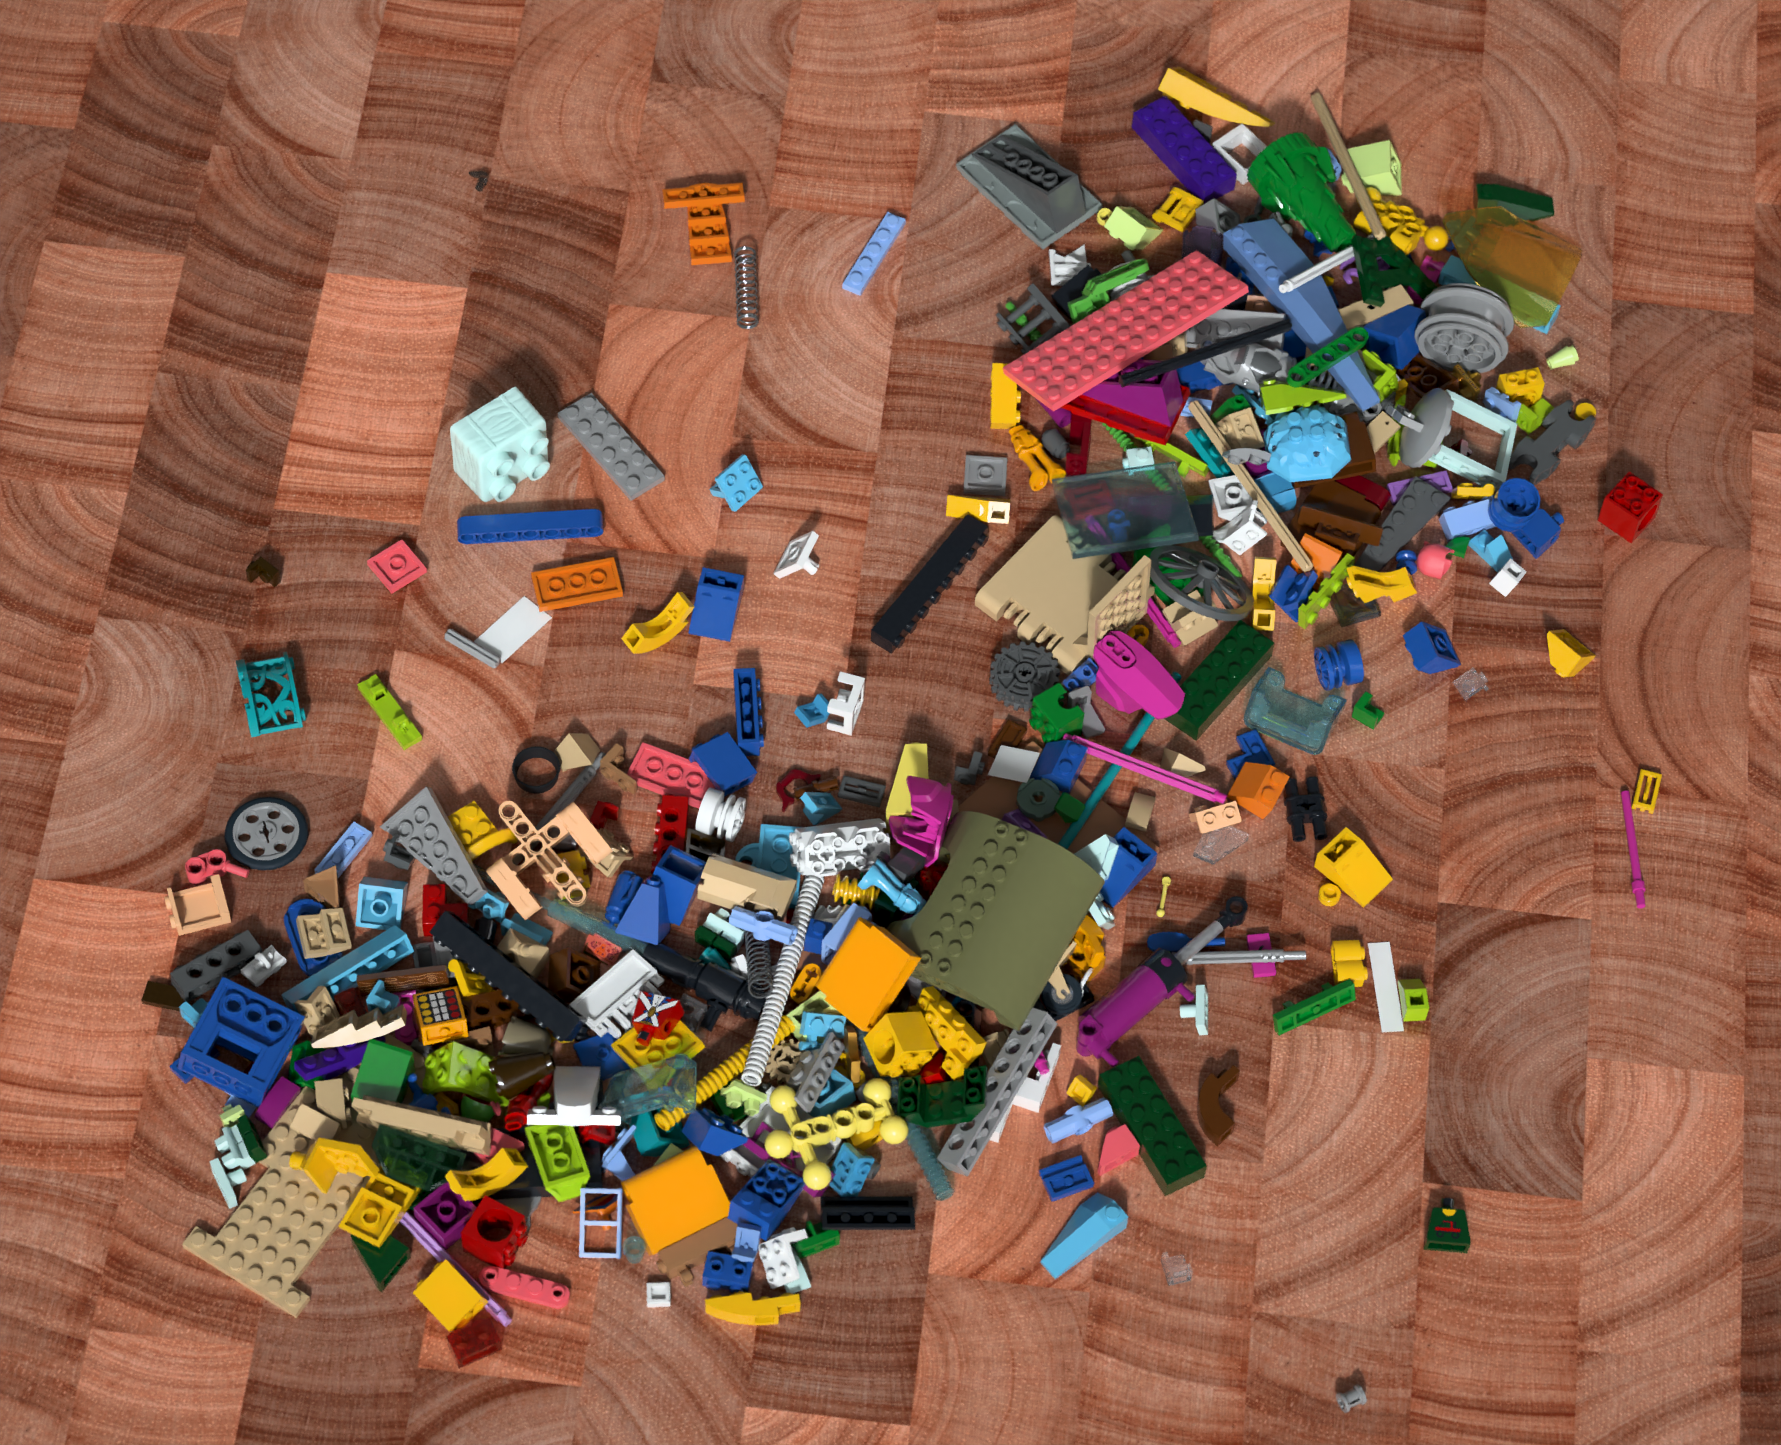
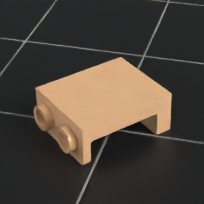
M219 874L210 876L212 883L177 892H172L171 887L167 888L168 896H165L164 899L167 910L172 909L173 915L169 916L172 929L177 928L179 936L231 923Z

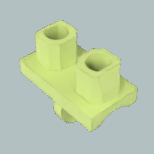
M735 1079L727 1088L720 1090V1095L726 1097V1106L738 1108L742 1104L744 1105L745 1114L749 1116L759 1113L760 1104L767 1101V1094L755 1090L754 1086L744 1083L742 1079Z

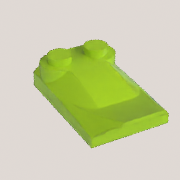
M536 1124L526 1127L525 1133L529 1147L532 1150L545 1190L551 1193L558 1202L579 1197L581 1188H586L590 1173L574 1127L557 1124Z

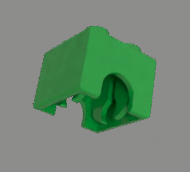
M1061 683L1035 696L1032 708L1030 709L1031 719H1029V723L1035 731L1038 730L1042 734V740L1045 744L1062 741L1065 733L1079 737L1082 735L1085 713L1078 705L1071 709L1062 708L1064 703L1060 702V700L1064 699L1063 694L1067 693Z

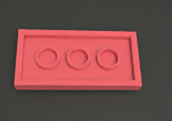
M644 742L627 772V775L637 782V786L661 795L689 797V805L698 809L707 789H715V786L697 762L691 763L689 759Z

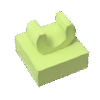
M228 1104L222 1108L224 1113L219 1116L223 1126L231 1128L239 1123L238 1118L243 1116L245 1112L240 1104L235 1107Z

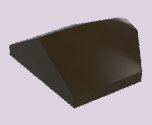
M686 828L683 851L707 862L712 854L724 857L725 841L691 828Z

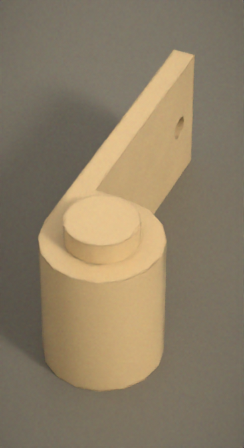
M1384 411L1366 427L1374 454L1401 428Z

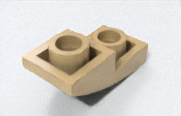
M1135 792L1125 826L1146 832L1156 797Z

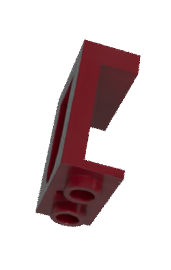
M1075 414L1071 415L1070 445L1081 446L1080 454L1066 453L1065 479L1086 481L1092 419Z

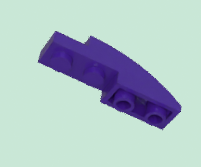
M384 1036L373 1038L374 1040L383 1043L386 1042V1038ZM369 1040L334 1047L294 1062V1069L305 1081L319 1076L324 1080H330L362 1062Z

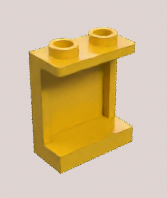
M446 1259L436 1264L433 1272L427 1278L422 1279L413 1292L439 1322L454 1335H457L489 1302Z

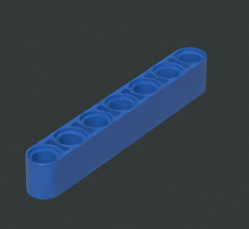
M598 509L464 516L457 520L458 542L462 544L597 537L604 532L603 514Z

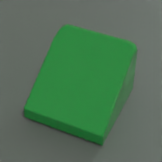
M1063 792L1054 809L1065 823L1078 821L1086 806L1068 793Z

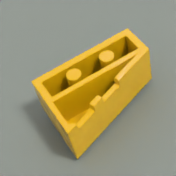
M992 363L990 375V429H1011L1016 427V423H1020V410H1016L1017 403H1020L1021 391L1017 390V384L1004 374L1003 367L1008 365L1007 363Z

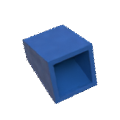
M1406 305L1366 324L1364 329L1367 330L1369 335L1366 342V350L1368 352H1375L1380 357V361L1385 365L1388 363L1394 368L1402 370L1420 352L1415 341V330L1417 325L1426 318L1425 310Z
M671 845L657 864L652 877H657L661 880V883H664L669 922L680 926L694 901L699 884L703 881L701 875L706 862Z

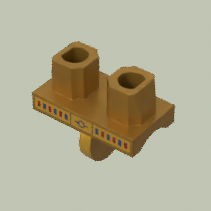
M1459 364L1455 365L1451 375L1458 378L1460 396L1476 403L1478 401L1477 396L1481 391L1480 387L1482 386L1479 383L1481 379L1480 373L1475 372L1472 374L1470 371L1465 372Z

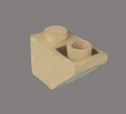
M342 1078L315 1081L318 1112L340 1123L342 1130H347V1121H351L350 1107L345 1106V1100H349L348 1086H343Z

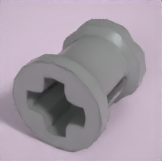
M1358 1384L1343 1394L1341 1392L1336 1394L1337 1403L1344 1413L1349 1412L1350 1408L1356 1405H1364L1367 1402L1366 1395Z

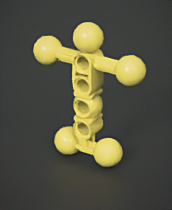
M873 1078L865 1084L863 1096L867 1103H861L856 1108L851 1107L850 1111L838 1110L832 1116L828 1114L826 1117L819 1116L803 1122L800 1121L795 1109L798 1104L794 1100L796 1091L792 1087L784 1085L775 1088L770 1094L769 1100L773 1110L783 1114L791 1133L789 1134L784 1130H774L767 1135L764 1145L766 1152L776 1159L785 1158L792 1149L799 1152L806 1166L802 1174L804 1183L813 1190H822L830 1183L832 1174L826 1163L818 1161L813 1150L814 1148L826 1145L831 1140L834 1142L836 1137L844 1139L851 1137L855 1132L856 1134L868 1132L873 1128L874 1122L881 1119L883 1122L880 1125V1134L887 1143L899 1144L903 1142L908 1136L909 1129L907 1122L902 1117L894 1114L889 1103L892 1094L891 1087L886 1080L881 1078Z

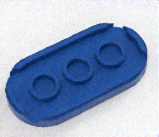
M300 899L288 907V911L284 915V925L300 969L304 974L311 977L342 958L343 954L339 952L322 957L304 958L296 918L302 915L319 914L321 909H326V907L320 902H315L313 899Z

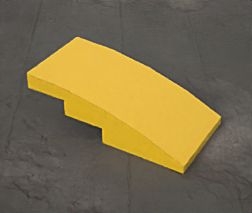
M388 1155L379 1167L380 1170L377 1176L371 1177L365 1188L362 1187L339 1224V1228L379 1248L403 1218L428 1179L427 1174Z

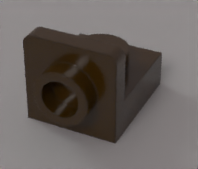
M262 557L251 562L246 569L247 580L250 583L257 577H260L265 583H270L273 587L281 583L279 570Z

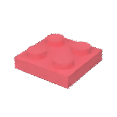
M403 540L398 541L367 560L369 568L391 594L427 573L426 567Z

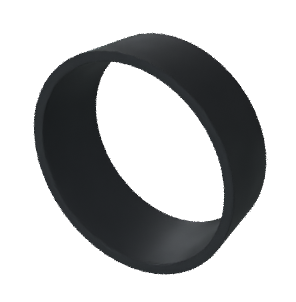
M529 747L519 752L514 758L512 772L518 786L524 791L534 794L544 793L556 784L560 772V762L556 754L545 747ZM543 758L553 764L556 769V776L547 784L531 786L520 781L517 777V772L520 765L526 760Z

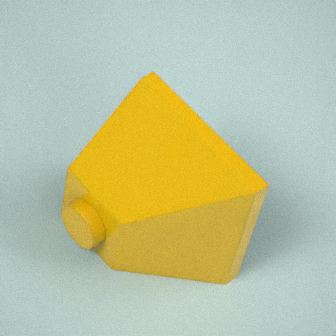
M1565 629L1552 630L1547 633L1550 664L1555 667L1554 671L1561 677L1575 676L1596 656Z

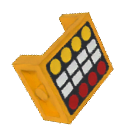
M457 986L412 995L424 1046L468 1037L466 1017Z

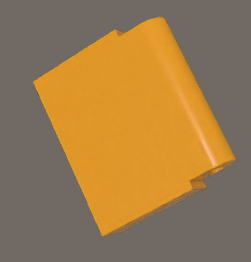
M859 917L815 985L827 996L825 1000L860 1030L870 1032L886 1014L921 960V957L884 927L875 926L866 919Z
M696 1146L621 1182L622 1189L629 1202L625 1206L648 1255L658 1253L728 1217L730 1202L712 1164H706L700 1150Z

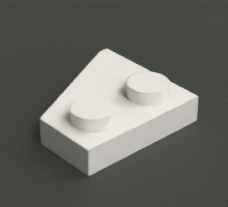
M1049 249L1051 286L1064 285L1087 265L1091 267L1090 263L1076 260L1069 255L1066 257L1055 254V250Z

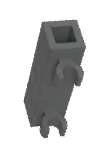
M904 847L893 859L883 851L877 855V858L884 862L898 880L905 885L924 868L926 859L907 847Z

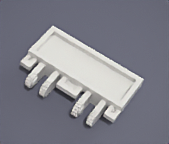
M631 950L569 1005L588 1019L585 1024L600 1037L608 1032L618 1039L622 1034L610 1021L611 1019H614L626 1030L631 1027V1022L618 1009L625 1015L629 1014L636 1007L641 991L662 996L661 992L650 981L658 988L665 980L636 951Z

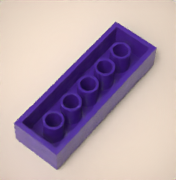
M1166 96L1133 113L1132 129L1193 196L1204 201L1203 205L1235 189L1237 174Z

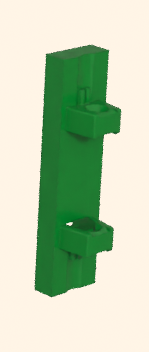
M1350 979L1335 986L1328 982L1321 985L1322 992L1295 1005L1290 1000L1283 1003L1284 1010L1273 1014L1274 1031L1280 1036L1356 1000L1354 983Z

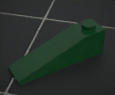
M1476 184L1473 204L1476 220L1475 227L1478 230L1496 231L1502 229L1503 226L1511 224L1516 226L1523 221L1530 220L1532 222L1554 216L1552 197L1499 184Z

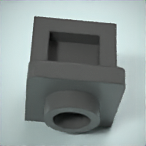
M974 751L969 769L956 766L954 780L963 785L970 784L975 786L978 774L982 775L985 767V762H982L983 753Z
M395 834L391 840L387 839L383 851L386 852L384 861L393 864L399 869L408 870L416 858L407 849L397 846L400 835Z

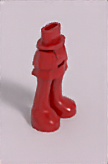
M552 1073L510 1100L507 1115L505 1116V1128L507 1130L520 1129L522 1125L527 1123L528 1110L536 1107L537 1101L550 1088L553 1081Z

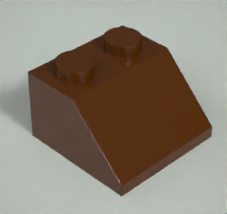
M566 947L549 955L548 988L566 1003H572L600 978V961L572 948Z

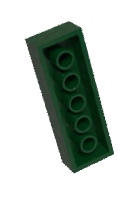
M1239 620L1180 686L1185 693L1180 710L1176 714L1164 719L1197 741L1272 657L1275 643L1242 620Z
M1139 1056L1099 1074L1098 1088L1104 1098L1109 1101L1111 1109L1120 1124H1126L1140 1144L1139 1155L1164 1196L1205 1177L1206 1163Z

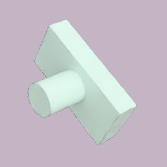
M1196 985V1004L1180 1005L1181 1018L1196 1017V1028L1199 1035H1208V992L1205 985Z
M218 1158L209 1161L212 1173L229 1209L237 1206L236 1196L232 1187L247 1181L242 1168L225 1174Z

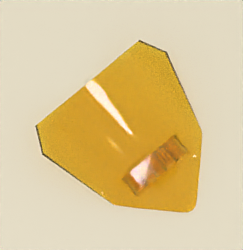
M1501 206L1446 214L1442 222L1467 272L1476 284L1495 292L1507 302L1513 314L1514 323L1520 329L1547 326L1576 270L1583 250L1553 233L1518 218Z

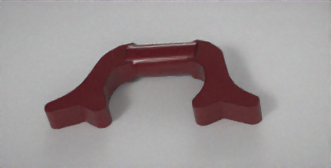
M798 769L789 771L776 784V793L782 801V812H785L788 806L793 805L795 801L794 798L785 794V787L794 779H802L806 784H811L814 780L819 781L821 775L807 774Z

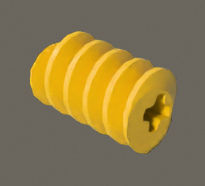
M837 874L832 890L834 901L837 902L842 897L843 904H846L849 899H851L852 904L860 901V906H865L868 903L869 910L872 911L880 888L875 890V886L872 885L868 889L862 890L857 886V878H853L851 883H849L848 876H845L840 881V874Z

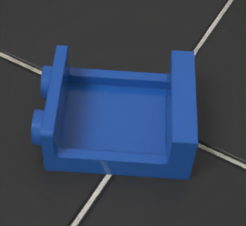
M728 732L722 735L717 734L705 744L699 743L691 750L692 753L689 761L691 763L697 761L715 786V789L724 792V797L751 784L757 774L755 768Z

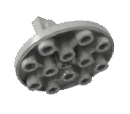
M1440 388L1430 390L1417 402L1411 412L1399 404L1397 407L1389 404L1386 412L1397 422L1404 425L1399 445V456L1403 464L1411 468L1421 467L1433 454L1437 455L1439 453L1444 436H1447L1451 431L1449 423L1454 401L1447 391Z

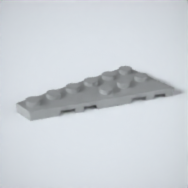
M426 786L380 826L392 836L395 834L400 835L398 842L427 869L433 871L441 881L449 885L450 889L467 904L473 905L488 892L432 788Z

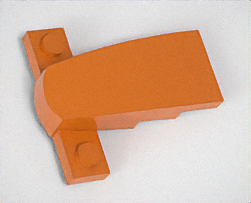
M699 183L686 188L662 189L664 209L687 207L691 265L732 262L726 216L722 204L745 202L743 184L717 185Z

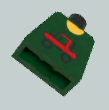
M1442 1198L1440 1208H1432L1424 1250L1468 1253L1471 1240L1466 1212L1462 1209H1454V1199Z

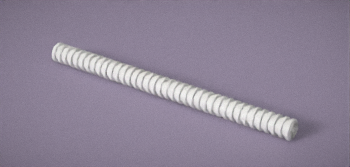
M816 874L805 875L790 925L798 928L795 942L791 946L783 944L772 980L773 990L766 998L741 1079L744 1083L751 1086L760 1085L777 1028L779 1027L789 990L791 989L803 951L807 929L811 918H813L824 884V877H818Z

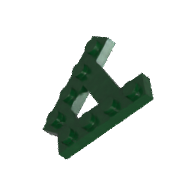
M1355 235L1351 240L1363 303L1381 307L1385 303L1382 288L1409 285L1423 300L1433 290L1438 288L1388 236L1383 237L1381 240L1376 238L1372 240ZM1376 257H1381L1392 269L1379 271Z

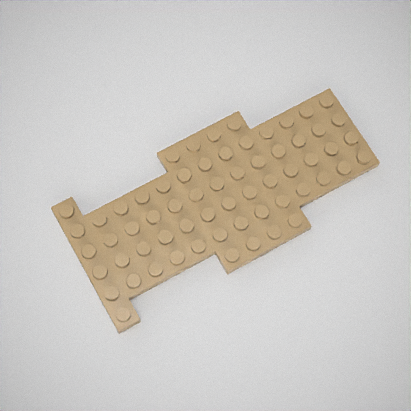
M390 1034L383 1035L386 1038V1044L413 1052L415 1074L418 1077L416 1082L423 1091L422 1082L425 1077L426 1057ZM361 1063L343 1073L340 1078L343 1080V1086H348L349 1100H345V1106L350 1107L351 1121H347L348 1129L342 1130L335 1141L360 1145L378 1168L387 1155L412 1167L417 1158H415L413 1149L402 1143L406 1137L363 1128L356 1122L359 1112L351 1106V1093ZM306 1086L262 1141L268 1157L259 1163L269 1169L217 1236L213 1237L196 1226L182 1243L183 1248L295 1318L299 1316L308 1304L310 1296L293 1285L338 1228L362 1187L365 1188L371 1176L360 1177L355 1173L347 1172V1174L338 1171L327 1194L320 1191L303 1170H294L290 1167L289 1159L294 1151L306 1154L310 1146L315 1142L290 1128L301 1104L318 1111L316 1092L314 1089ZM410 1087L402 1104L409 1105L413 1101V1093Z

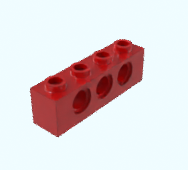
M662 795V803L657 804V816H660V822L655 824V835L659 836L658 841H654L653 854L657 855L656 861H652L651 874L654 873L657 864L670 845L682 851L684 850L685 829L687 828L689 797ZM667 838H673L674 840L668 841V840H666V839H667Z

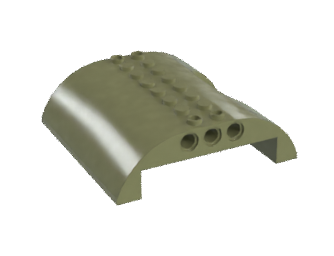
M957 812L953 815L946 828L938 860L949 865L926 905L911 918L891 922L886 930L921 957V960L910 976L992 1010L999 1023L1020 1031L1105 881L1082 859L1040 835L979 812Z

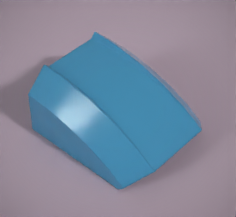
M1271 470L1253 477L1277 513L1295 509L1297 499L1295 488H1293L1291 482H1288Z

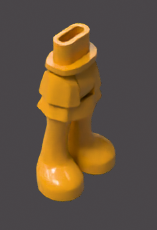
M1019 425L1009 430L1015 452L1031 471L1029 486L1033 491L1041 490L1048 480L1050 483L1056 484L1064 479L1066 475L1065 469L1055 463L1045 453L1042 443L1031 434L1029 429ZM1036 456L1044 466L1045 470L1041 468L1038 462L1034 459Z

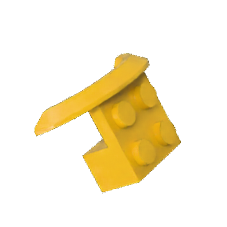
M475 801L448 816L471 861L499 844L505 842L514 844L518 842V839L509 828L498 831Z

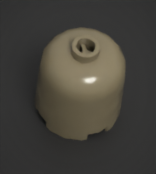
M512 1016L502 1040L504 1045L502 1050H499L498 1055L545 1052V1054L550 1052L553 1054L554 1047L551 1046V1034L541 1026Z

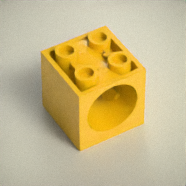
M921 1011L886 1013L863 1038L880 1077L916 1075L938 1050Z

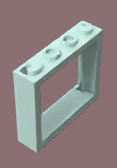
M1446 389L1445 391L1450 394L1451 399L1454 401L1453 411L1502 434L1495 470L1490 469L1442 444L1437 455L1433 454L1429 460L1478 485L1492 484L1495 487V491L1498 490L1506 482L1517 424Z

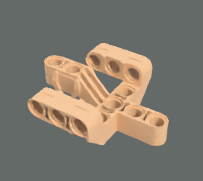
M512 801L503 802L499 807V815L521 845L486 869L487 874L524 920H527L542 908V905L518 877L520 873L534 862L545 872L542 876L546 882L551 881L559 891L556 894L560 899L565 897L575 907L584 905L587 900V893L581 885L584 881L580 876L576 877L571 871L567 859L564 857L561 860L552 848L571 835L594 865H597L613 852L606 841L574 802L556 814L554 819L538 831L517 804ZM513 807L515 814L512 817H505L503 815L505 808ZM520 824H527L529 826L526 834L521 835L517 832V827ZM552 827L560 829V834L556 838L548 836V831ZM534 841H540L543 844L542 849L538 852H534L530 848ZM516 855H523L525 857V862L522 865L517 866L513 863ZM560 873H567L569 880L565 884H560L557 882V876ZM575 890L583 893V897L579 901L571 899V893Z

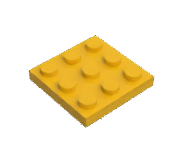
M681 1020L667 1039L652 1038L649 1046H643L637 1042L636 1039L639 1034L636 1033L634 1027L611 1044L613 1051L651 1089H654L705 1048L703 1042Z

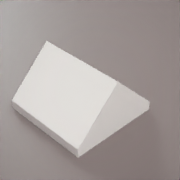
M1235 475L1208 480L1218 517L1231 521L1253 504L1252 498Z

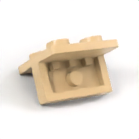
M1198 590L1188 594L1191 598L1204 603ZM1212 600V606L1217 607L1214 601ZM1177 602L1162 610L1183 646L1218 626L1215 619L1191 611Z
M596 829L613 852L597 865H594L580 846L577 850L605 876L612 877L624 860H632L634 856L629 853L630 849L626 845L618 843L614 839L613 833L609 830Z

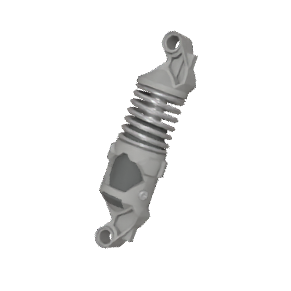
M1204 337L1196 349L1217 342L1211 337ZM1252 343L1200 361L1205 365L1203 370L1213 373L1221 383L1236 384L1257 392L1259 397L1258 384L1263 383L1265 379L1275 378L1276 381L1287 382L1286 377L1289 369L1298 364L1296 358L1289 356L1287 351L1279 348L1270 349L1257 343ZM1310 364L1307 365V368L1309 370H1311ZM1326 371L1318 376L1317 381H1315V377L1304 384L1342 390L1346 393L1330 373H1328L1324 384H1322ZM1297 373L1291 374V377L1296 381L1302 379ZM1347 393L1345 399L1327 403L1317 402L1316 404L1324 407L1334 415L1357 411L1360 422L1364 421L1365 423L1373 421L1381 411L1380 403L1371 407L1373 413H1369L1367 410L1362 411Z

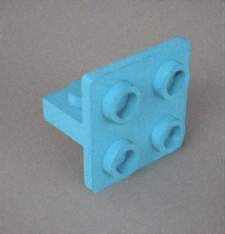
M742 454L715 478L716 484L709 490L713 496L726 499L731 510L736 512L759 492L763 485L747 456Z

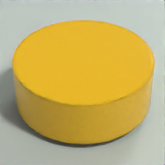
M1581 403L1576 407L1575 418L1577 421L1585 420L1591 415L1596 416L1595 407L1589 403Z
M1331 883L1322 885L1318 893L1319 901L1325 906L1336 905L1341 897L1339 887Z

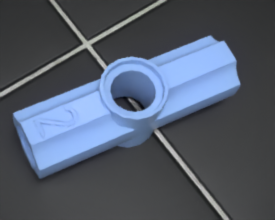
M735 906L729 917V923L732 926L753 932V937L761 941L773 939L791 946L795 942L798 933L796 926L774 919V915L768 911L755 913Z
M1103 1097L1083 1107L1077 1105L1065 1112L1064 1116L1044 1124V1130L1048 1140L1053 1144L1070 1135L1086 1133L1094 1124L1113 1116V1111L1109 1101Z

